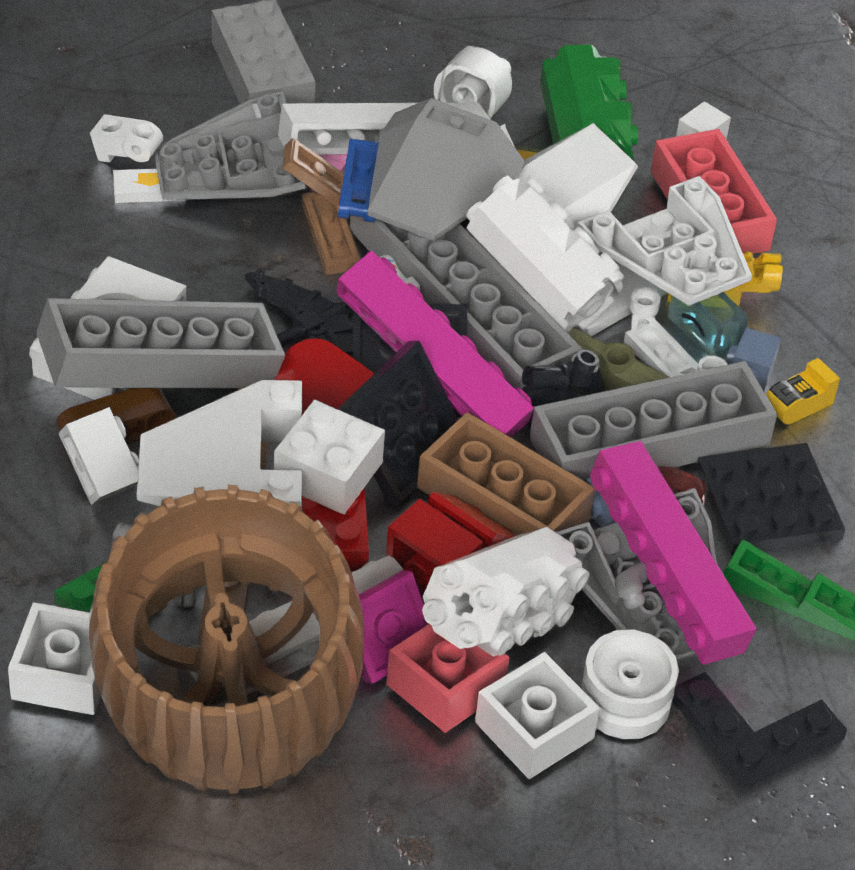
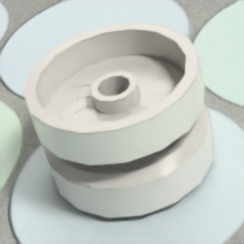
M633 629L616 630L603 635L590 647L585 661L581 689L600 708L596 727L598 730L606 735L620 739H640L657 732L667 721L679 669L676 656L666 643L652 634Z

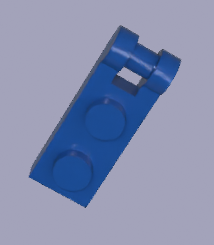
M357 139L349 140L338 218L349 219V216L363 217V221L374 223L375 218L367 214L379 142ZM352 199L365 200L366 202H365V203H361V202H354V201H351V200H352Z

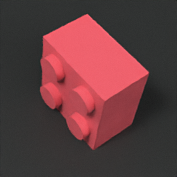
M428 624L389 650L386 685L446 733L476 712L479 691L507 675L509 656L504 653L501 656L496 655L493 657L478 646L459 649L435 633L432 625Z

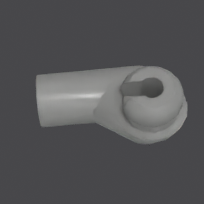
M641 561L619 573L615 579L617 595L623 599V604L627 609L637 608L646 601L645 595L641 590L644 588L642 583L648 581L646 565Z

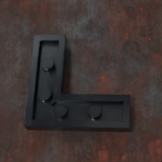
M706 672L675 686L673 703L742 789L844 740L847 728L822 699L754 732Z

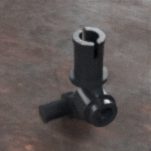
M586 349L579 350L572 356L570 362L566 364L564 362H556L554 366L527 365L522 373L523 385H526V390L555 389L557 392H564L568 385L572 383L575 386H582L585 396L606 391L598 365L599 359L595 353Z

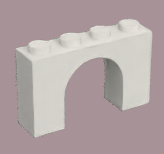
M108 256L98 268H94L91 271L88 281L79 291L76 290L70 299L186 301V285ZM37 337L33 341L29 356L32 358L33 376L53 383ZM63 387L94 400L127 389Z

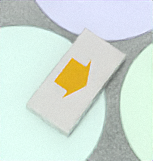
M157 169L113 170L115 203L186 201L163 200Z

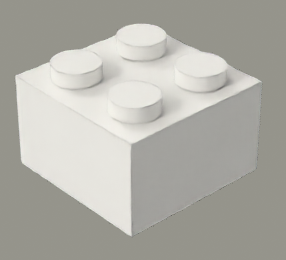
M314 400L275 449L274 470H302L301 496L341 514H345L383 463L385 430Z
M32 603L8 667L11 700L90 715L95 714L101 694L96 684L91 662L89 641L90 613Z
M544 652L479 691L475 723L528 779H531L594 739L600 708Z

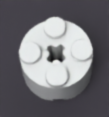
M467 46L436 77L434 83L435 99L444 103H480L491 119L511 94L512 78L510 63L504 58H499L489 50Z

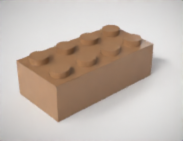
M468 412L420 456L417 488L428 495H431L433 492L457 496L469 505L477 507L484 515L499 525L510 529L516 536L545 527L558 532L590 520L595 494L593 486Z

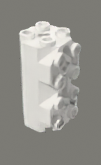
M530 175L525 180L521 177L512 180L509 176L503 177L496 183L493 193L484 202L479 201L468 210L466 217L470 222L467 230L567 333L577 325L582 330L586 329L611 307L615 299L610 294L614 288L620 293L624 287L621 282L625 278L624 275L619 271V266L608 254L604 252L600 256L598 255L600 251L593 244L594 241L580 226L575 231L572 230L575 225L569 219V215L557 202L553 201L549 205L551 201L544 194L545 191Z
M545 527L514 536L436 567L423 594L425 604L422 612L425 621L432 625L433 631L459 649L478 646L493 657L496 655L501 656L511 649L515 643L522 646L531 636L534 638L543 636L555 624L559 627L564 626L574 610V606L571 603L576 593L586 584L589 578V571L582 568V562L574 557L576 552L573 543Z

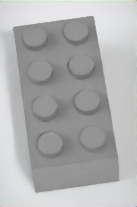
M262 0L256 3L211 10L212 44L240 104L253 98L281 91L284 92L287 104L315 103V79L276 0Z

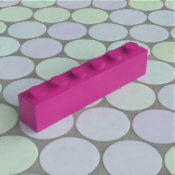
M371 250L338 278L337 295L395 352L408 341H420L451 406L461 416L468 412L510 438L530 421L534 407L529 396L518 387L514 389L504 379L505 376L502 370L494 362H487L477 353V348L471 339L465 335L460 336L450 327V321L446 315L438 309L433 310L424 301L422 293L415 285L411 283L406 284L397 275L395 267L388 259L384 257L379 258Z
M637 441L600 450L589 475L592 485L596 491L600 492L609 508L612 519L619 524L625 534L631 551L646 565L648 580L652 585H655L665 602L669 615L675 618L685 635L688 647L695 652L702 665L745 653L757 628L643 443Z

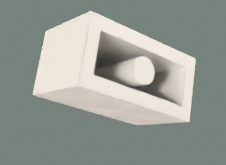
M110 407L66 424L58 433L91 505L129 490L138 484L139 458L135 452H130L124 440L126 437L124 425L118 416H113Z

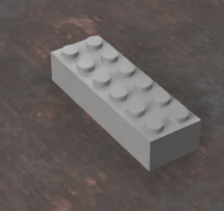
M47 298L36 331L55 387L245 388L261 380H275L285 358V353L263 303Z
M743 361L535 406L530 440L537 454L586 482L590 478L589 475L600 450L637 441L643 443L659 471L695 463L698 457L748 451L770 446L777 413L747 362Z

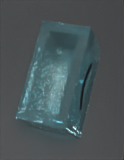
M724 292L692 305H687L671 295L667 316L708 356L720 358L728 354L731 345H739L749 318Z

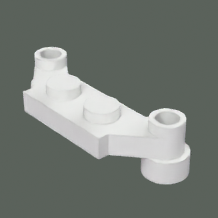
M648 287L637 288L632 292L629 306L632 312L631 328L625 332L624 343L633 349L635 355L644 364L669 377L728 365L725 360L717 356H706L698 364L655 320L661 300L659 293Z

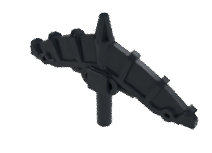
M257 269L256 272L245 274V280L256 290L258 296L263 297L271 304L283 308V311L292 318V327L277 334L282 348L300 339L303 341L317 338L331 342L353 358V324L348 318V315L353 310L344 301L334 303L322 297L321 292L316 289L310 291L297 286L289 278H286L284 281L263 275L264 271Z

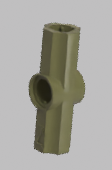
M575 328L568 333L582 349L590 350L597 355L603 385L607 391L669 378V376L636 360L635 352L627 344L620 342L605 344Z

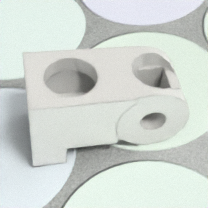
M106 114L103 115L90 132L97 159L103 162H111L115 156L130 157L137 162H146L163 141L161 130L152 122Z

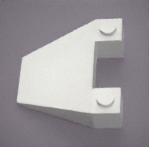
M261 380L141 434L137 500L161 506L163 499L172 496L174 500L193 494L194 488L204 487V491L228 489L229 484L238 485L239 490L257 493L264 489L270 491L276 499L288 504L293 501L301 506L302 470H260L261 442H282L302 416V381Z

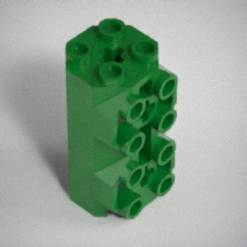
M592 44L564 45L557 50L558 56L552 60L549 56L543 61L540 79L553 143L555 144L594 123L634 161L631 150L632 145H637L638 127L636 124H631V102L620 101L625 100L627 94L626 81L619 80L621 75L620 58L605 57L604 55L601 57L598 54V50Z

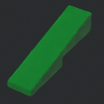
M742 539L722 571L734 591L855 641V594L820 573H817L811 581Z

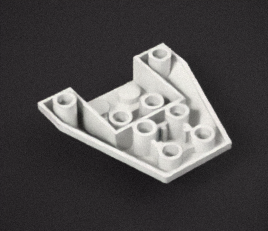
M593 123L524 160V168L517 178L521 177L525 180L530 175L545 191L544 194L551 201L549 205L555 201L569 215V219L575 225L572 230L575 231L578 228L579 221L608 210L612 211L636 172L638 165Z
M700 176L669 187L666 209L628 224L622 225L609 210L578 222V227L580 226L592 238L593 244L600 252H605L613 260L687 305H692L751 281V272L721 199Z

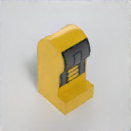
M816 358L807 363L805 371L789 378L788 381L782 380L774 384L767 391L766 396L775 409L777 417L784 424L789 425L833 405L840 378L825 363Z

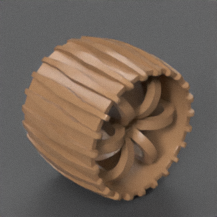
M228 484V489L204 491V487L194 488L193 494L174 500L172 496L162 500L160 507L147 515L144 513L138 515L128 532L123 537H117L112 544L107 563L101 566L89 617L91 662L98 690L102 695L105 707L115 727L128 740L133 750L148 764L153 763L159 768L161 773L173 781L177 779L192 784L197 790L201 791L213 788L228 790L230 794L239 793V789L253 788L261 785L262 789L271 787L274 781L289 774H292L294 777L303 770L305 764L312 758L321 756L330 745L334 733L339 732L352 708L363 669L365 649L363 612L359 594L344 555L338 545L334 546L329 533L319 520L314 522L305 515L301 506L293 501L288 504L276 499L270 491L261 489L260 493L239 490L238 485ZM224 582H241V585H250L251 582L269 586L271 591L278 592L280 590L292 596V603L284 616L270 630L255 637L243 609L238 605L229 603V598L225 594ZM206 585L210 610L205 617L199 648H188L173 644L151 630L148 620L158 610L162 611L165 609L169 601L181 594H184V596L193 593V589ZM313 613L319 622L320 641L314 662L310 665V670L298 681L284 678L271 671L263 663L262 659L274 654L288 643L302 629ZM135 648L160 663L181 670L200 672L196 684L181 700L174 699L172 694L166 691L160 692L150 683H147L138 665ZM244 679L254 688L271 697L267 698L265 695L257 698V702L247 704ZM224 683L228 703H225V707L207 706Z

